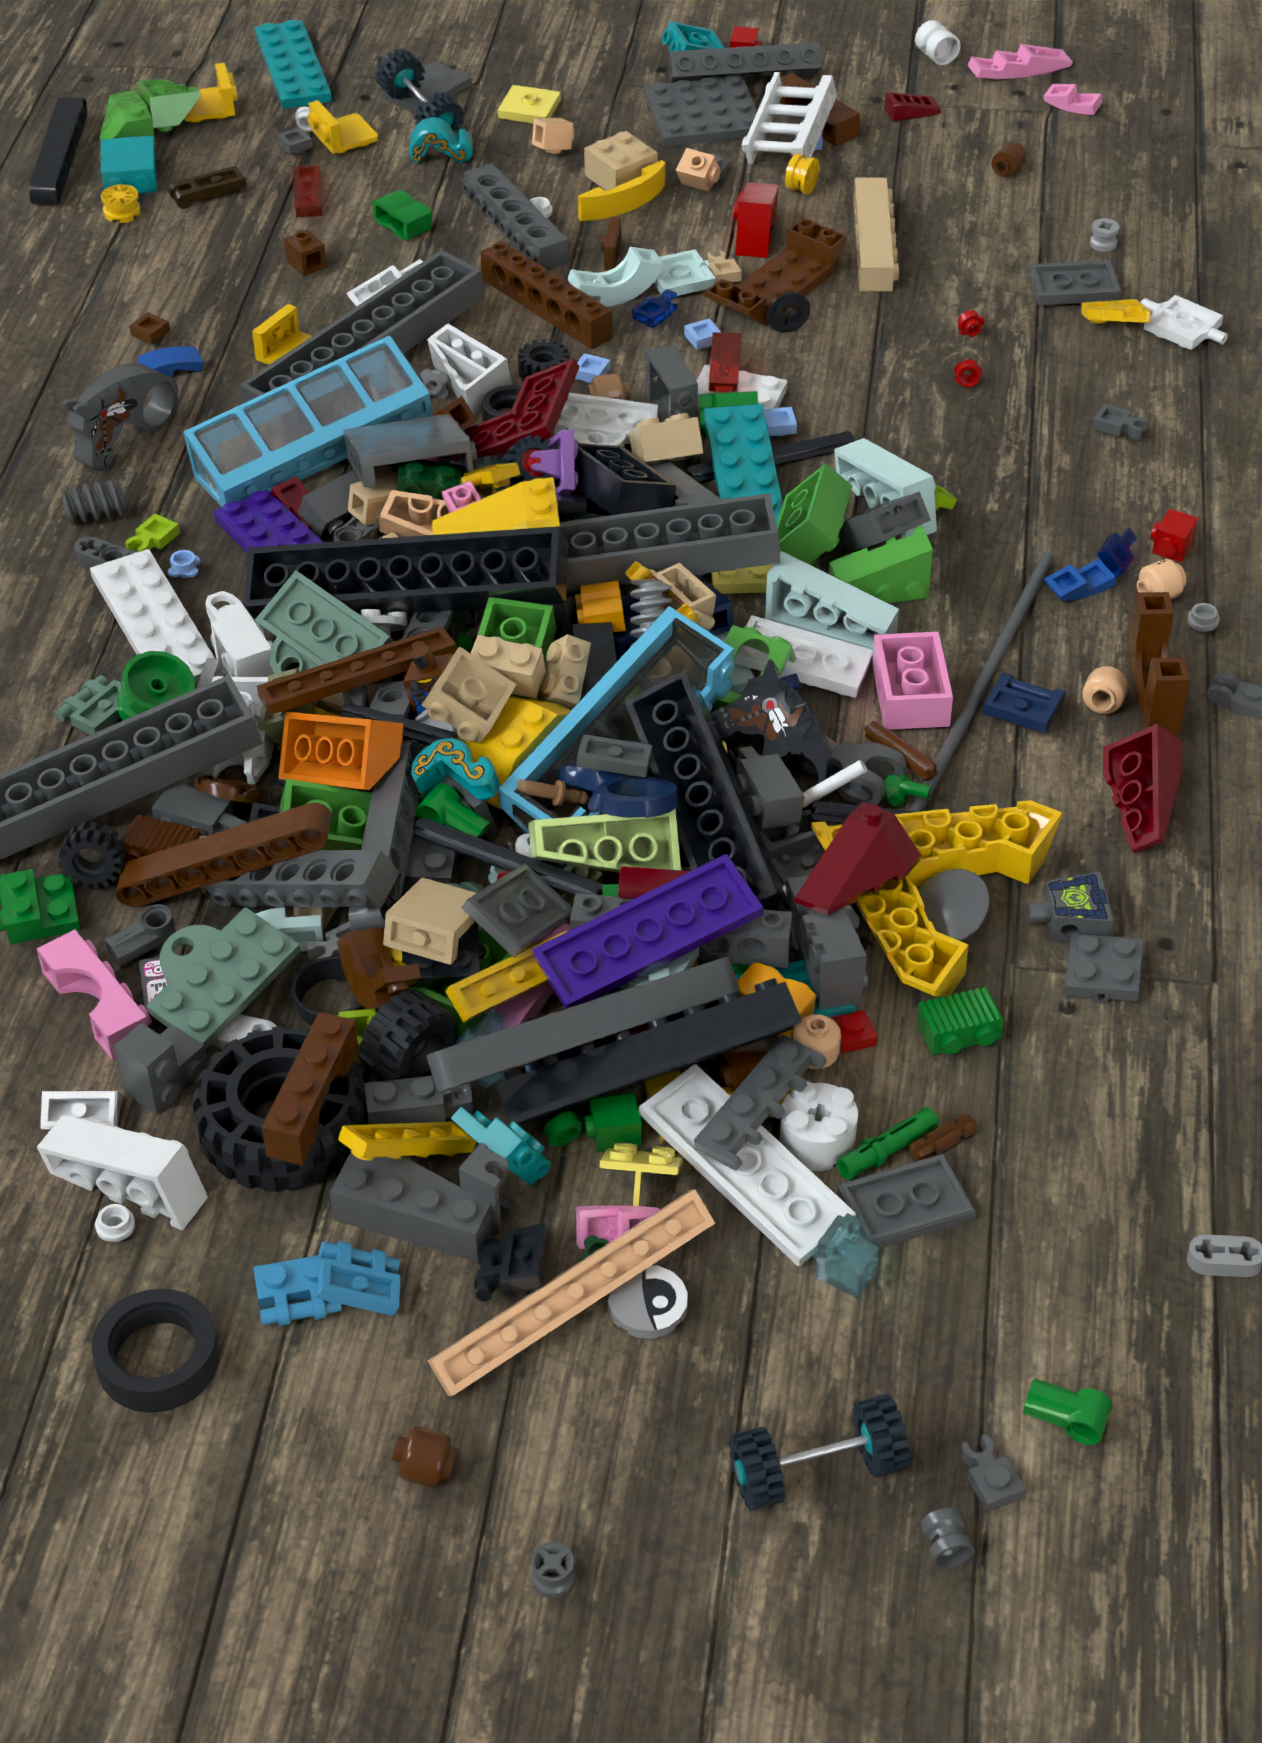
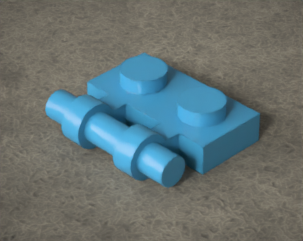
M323 1241L319 1250V1257H323V1260L319 1266L317 1299L394 1316L399 1308L400 1275L396 1273L400 1260L386 1256L385 1251L372 1249L371 1252L352 1248L351 1243L338 1241L337 1244Z
M317 1255L253 1267L259 1307L275 1306L260 1310L262 1326L278 1323L279 1327L291 1325L290 1320L314 1316L315 1320L327 1318L326 1314L342 1311L341 1304L317 1299L319 1266L323 1257ZM311 1299V1301H305L288 1305V1303Z

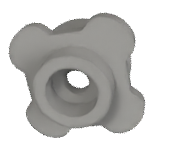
M423 370L421 378L429 394L437 396L439 399L446 398L448 395V390L446 389L449 380L448 374L440 370ZM432 382H436L437 386H433Z

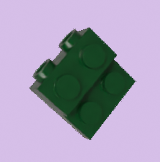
M422 459L400 462L396 491L429 495L433 499L444 500L442 491L460 485L461 465L453 464L449 461L433 462Z

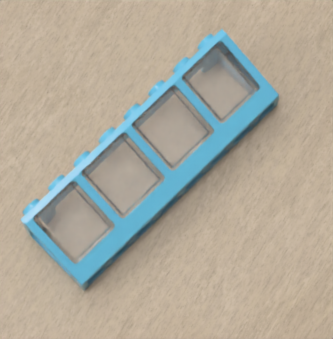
M387 336L183 431L195 479L223 507L228 502H237L250 497L254 492L266 490L271 492V488L295 476L302 480L346 459L344 429L430 417L433 413L429 392L393 339Z

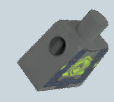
M1092 872L1047 882L1044 900L1026 903L1027 922H1047L1050 938L1055 942L1070 943L1071 933L1111 936L1114 919L1101 872Z

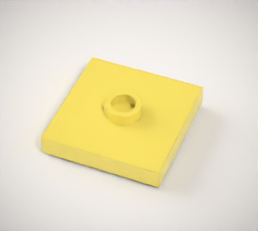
M512 85L497 110L498 118L533 124L534 118H551L561 100V92Z

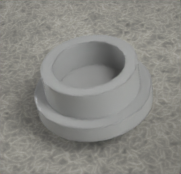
M1208 603L1196 604L1189 611L1187 617L1188 624L1200 632L1216 629L1220 621L1217 609Z

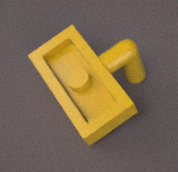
M517 463L488 465L464 473V477L460 479V485L471 481L473 486L479 485V489L491 486L498 488L510 484V478L521 474Z

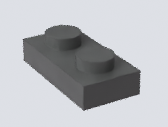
M583 734L577 755L576 767L646 778L652 754V745Z

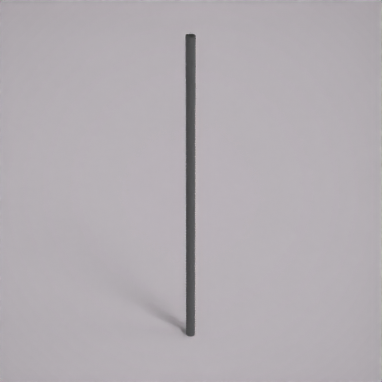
M1044 552L934 761L937 765V775L932 776L929 781H924L923 783L924 785L931 786L928 800L916 797L909 811L921 812L925 810L1054 560V555L1051 552Z

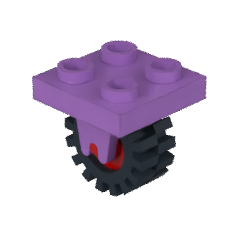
M562 429L552 439H545L542 442L540 441L541 436L536 435L534 438L531 435L526 436L523 440L520 439L509 448L503 461L506 463H517L521 474L510 478L513 480L510 486L536 478L545 479L553 477L556 493L570 494L575 490L578 483V473L574 471V459L577 456L578 445L574 441L573 430Z

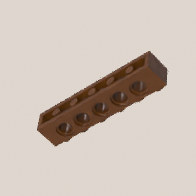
M502 241L481 251L483 281L591 350L612 339L611 309Z

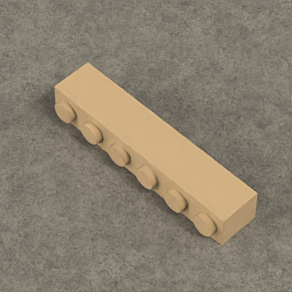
M855 178L853 203L859 291H892L893 280H898L899 277L896 233H894L895 218H893L892 188H887V178Z

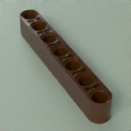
M308 803L128 861L122 867L115 897L125 906L140 907L321 850L327 844L332 813L325 805Z

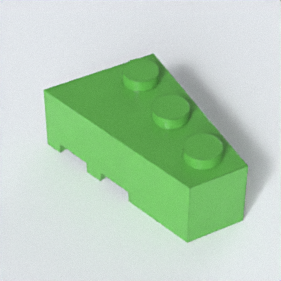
M921 526L914 529L915 534L896 541V538L893 537L886 540L887 545L871 551L864 548L829 563V575L886 603L926 599L929 596L933 548L924 527Z

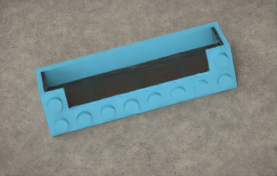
M669 606L498 789L499 806L528 833V823L534 820L600 815L602 812L593 813L588 809V802L586 804L563 801L562 805L558 807L553 806L552 799L527 795L518 789V780L523 779L555 785L556 781L559 780L562 765L577 764V755L583 734L629 742L635 740L641 743L625 701L683 670H686L700 688L708 710L711 712L714 702L718 698L723 699L732 688L731 674L734 669V648ZM649 764L646 776L650 777L652 769ZM565 785V788L585 791L589 795V800L593 794V791L578 786ZM558 863L559 865H561V866L564 867V868L568 865V864Z

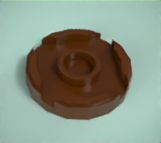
M200 774L196 778L194 788L203 793L243 803L253 804V802H262L264 791L263 789L256 788L255 785L230 778L217 779L216 782L213 781V775Z

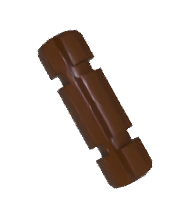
M968 1113L961 1114L953 1119L955 1123L949 1121L926 1134V1139L921 1137L909 1145L910 1156L915 1161H920L932 1157V1153L937 1155L960 1142L959 1137L965 1139L974 1134L977 1126L976 1121Z

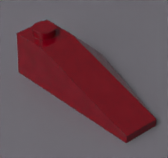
M1155 724L1103 747V776L1106 783L1111 786L1114 794L1112 796L1113 803L1119 808L1122 816L1120 822L1130 849L1135 853L1164 842L1183 770L1182 741L1159 724Z
M862 802L847 817L796 895L795 903L829 915L856 902L858 895L869 889L876 892L883 888L884 882L892 878L896 881L905 878L918 864L921 854L894 813L883 810L878 805Z

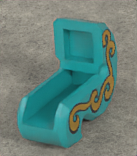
M436 117L423 119L411 132L409 153L410 158L416 164L426 153L430 145L459 163L470 160L473 155L472 135L465 129H459V133L454 134L450 124L443 119Z
M454 738L440 739L425 747L412 763L411 775L422 796L430 793L436 784L443 781L447 774L478 801L494 797L500 788V780L492 762L487 757L481 756L478 762L475 763L471 751L466 744Z

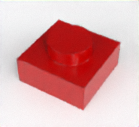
M865 1010L830 1017L840 1028L841 1054L876 1046L877 1035Z

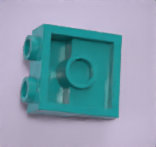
M674 21L669 22L667 29L662 35V43L668 45L670 52L725 48L713 30Z
M460 1107L451 1117L479 1144L482 1142L488 1145V1150L504 1157L508 1162L509 1170L530 1186L549 1171L551 1162L541 1154L545 1147L514 1121L509 1126L497 1117L491 1122L480 1111L477 1110L472 1115L463 1107Z

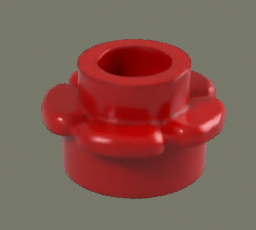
M974 310L962 313L957 321L959 333L970 337L978 335L985 324L984 318L979 316Z
M972 359L959 362L954 368L955 381L964 387L976 385L982 376L981 367ZM970 371V374L966 375L965 372Z

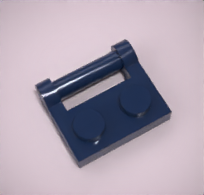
M1003 672L984 703L983 714L1045 733L1055 714L1061 709L1066 692L1057 688L1052 691L1013 679L1012 674Z

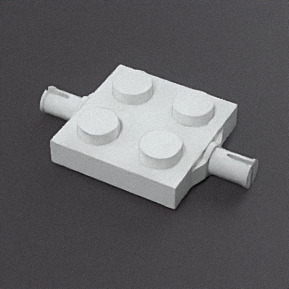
M1175 295L1170 300L1159 304L1147 298L1141 301L1152 313L1150 315V322H1144V330L1172 341L1183 348L1192 350L1205 339H1211L1223 345L1228 338V333L1217 330L1222 325L1223 315Z

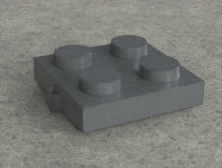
M1071 933L1065 996L1094 998L1100 1004L1107 1003L1109 999L1138 1001L1143 939ZM1104 994L1105 998L1101 999L1098 997V995Z

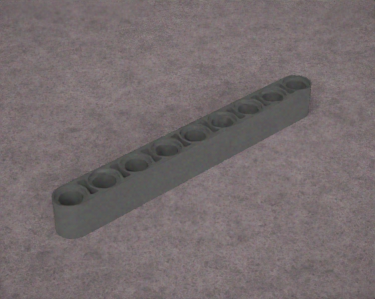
M728 956L426 1055L438 1093L628 1029L645 1025L665 1016L669 1017L681 1013L683 1010L704 1003L705 1005L719 1000L718 998L736 991L741 992Z

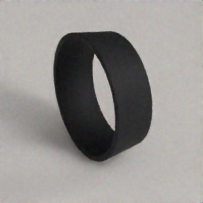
M329 956L314 960L301 968L292 982L293 998L299 1014L311 1026L319 1012L305 1007L301 1003L302 998L310 987L320 981L333 978L346 979L340 956ZM358 1003L346 1011L365 1010L367 1008ZM330 1013V1014L338 1016L339 1013Z

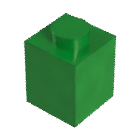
M634 1093L589 1100L590 1115L584 1116V1128L586 1138L594 1139L597 1153L605 1152L608 1148H614L615 1143H630L637 1145V1147L641 1146L642 1122Z

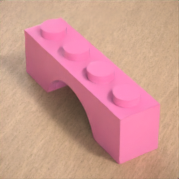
M76 930L37 948L42 973L59 994L82 992L93 995L100 1000L89 1016L94 1038L112 1061L117 1059L114 1049L116 1043L140 1023L147 1027L152 1023L147 1009L142 1004L137 1006L129 987L124 982L119 984L111 965L107 961L101 962L93 943L89 939L84 941Z

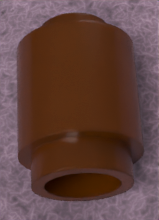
M1016 142L1007 143L992 158L991 164L994 172L1002 177L1011 176L1025 162V148Z

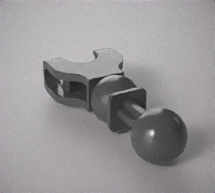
M825 735L833 758L834 774L858 760H861L867 769L866 773L838 788L839 794L849 802L860 805L862 802L877 805L884 797V779L891 774L902 775L906 771V760L902 753L879 743L852 744L846 741H842L837 746L834 740ZM746 741L741 743L743 747L752 746L758 755L763 754L764 745H752ZM888 761L895 767V770L885 767L880 763ZM797 762L795 766H792V769L797 770L801 765L808 774L818 776V771L807 762ZM863 786H867L868 788H870L873 795L867 793L864 790Z

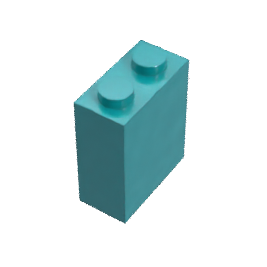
M153 135L101 139V176L104 190L114 185H130L138 193L158 192L157 158Z

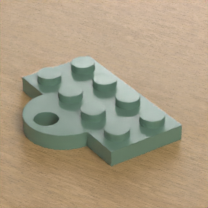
M298 571L291 575L255 619L260 627L276 637L271 647L269 659L274 674L286 671V668L294 662L300 663L298 670L301 672L394 642L388 634Z
M246 907L221 931L207 925L184 927L173 933L162 946L160 966L168 984L146 1005L147 1011L166 1027L174 1025L205 1045L206 1050L301 952L300 945ZM181 945L193 947V950L184 956L174 953Z

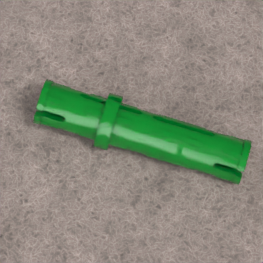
M924 1107L916 1112V1114L889 1128L879 1136L864 1139L857 1149L836 1160V1167L840 1175L847 1181H850L871 1167L881 1166L886 1162V1158L893 1153L903 1149L932 1130L939 1127L937 1115L931 1108Z

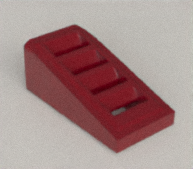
M895 92L885 93L884 109L893 122L941 114V108L932 96Z

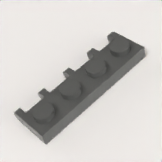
M782 1035L693 1140L695 1150L737 1171L743 1164L742 1160L736 1156L746 1142L754 1146H758L761 1143L763 1137L756 1131L768 1115L777 1119L784 1115L785 1109L778 1103L791 1088L798 1092H803L807 1087V1083L801 1078L802 1074L810 1065L819 1069L823 1068L827 1063L826 1058L821 1053Z

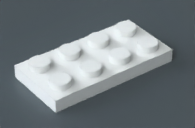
M751 615L746 626L755 628L763 636L772 639L774 636L781 637L792 645L797 659L795 663L787 662L781 677L833 691L840 695L857 697L872 662V649ZM743 645L733 663L762 671L769 654Z

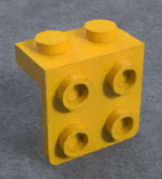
M225 63L215 64L218 87L199 89L201 97L186 115L185 121L196 123L205 119H225L228 116H235L234 101L238 100L236 85H234L232 72H227Z
M318 100L309 103L310 114L307 115L309 126L312 132L333 154L344 153L349 149L359 146H368L370 143L378 140V134L359 114H350L335 119Z
M290 304L285 305L252 331L256 360L270 365L312 337L299 330L297 307Z

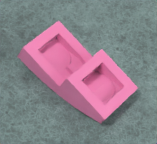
M1052 84L1044 95V101L1069 112L1094 115L1102 104L1101 94H1077L1076 84Z
M623 1205L576 1207L577 1246L579 1249H585L583 1245L584 1240L592 1235L597 1236L598 1239H606L611 1242L660 1209L658 1207Z

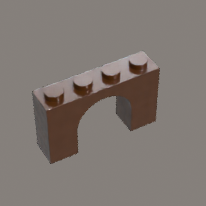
M1169 592L1136 593L1126 653L1143 729L1159 724L1179 739L1190 685V676L1185 657L1168 658L1169 638L1174 616Z

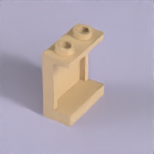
M421 878L386 912L383 945L451 965L457 959L459 938L475 922L461 907L476 892ZM478 924V930H482L483 928Z

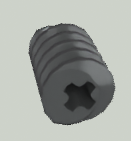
M121 478L119 479L118 487H115L111 480H107L106 489L104 490L99 482H95L94 491H91L87 484H83L81 493L73 485L70 487L69 495H66L61 487L65 515L71 525L76 524L77 515L81 517L84 523H88L90 513H92L96 521H100L102 511H104L108 519H112L113 510L115 509L120 517H124L127 506Z

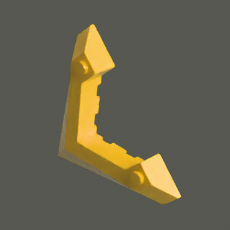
M1028 800L1017 802V807L998 808L997 804L970 806L969 812L949 813V809L895 814L921 854L920 861L905 878L899 881L892 878L884 882L883 888L876 892L869 889L859 894L855 903L902 983L933 996L947 997L949 994H952L966 974L968 944L935 930L932 921H929L924 911L925 905L917 887H920L932 876L951 869L968 870L976 875L998 872L1029 885L1045 861L1061 821L1062 812ZM826 821L812 823V829L825 851L842 825L828 826Z

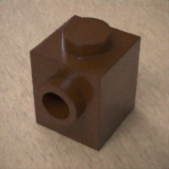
M308 229L298 231L294 235L284 238L286 260L302 276L327 268L324 243Z

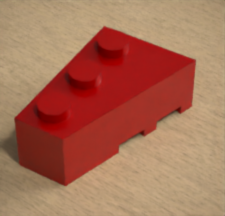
M747 182L744 191L740 190L739 197H737L733 208V220H737L735 256L768 258V249L772 235L769 234L770 230L774 229L779 185Z

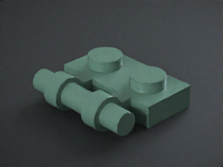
M99 675L94 680H88L81 686L80 692L75 696H68L61 702V707L54 712L55 717L60 722H64L70 717L72 726L89 735L110 727L121 718L117 711V695L121 686L120 682L114 679L109 683L103 675Z

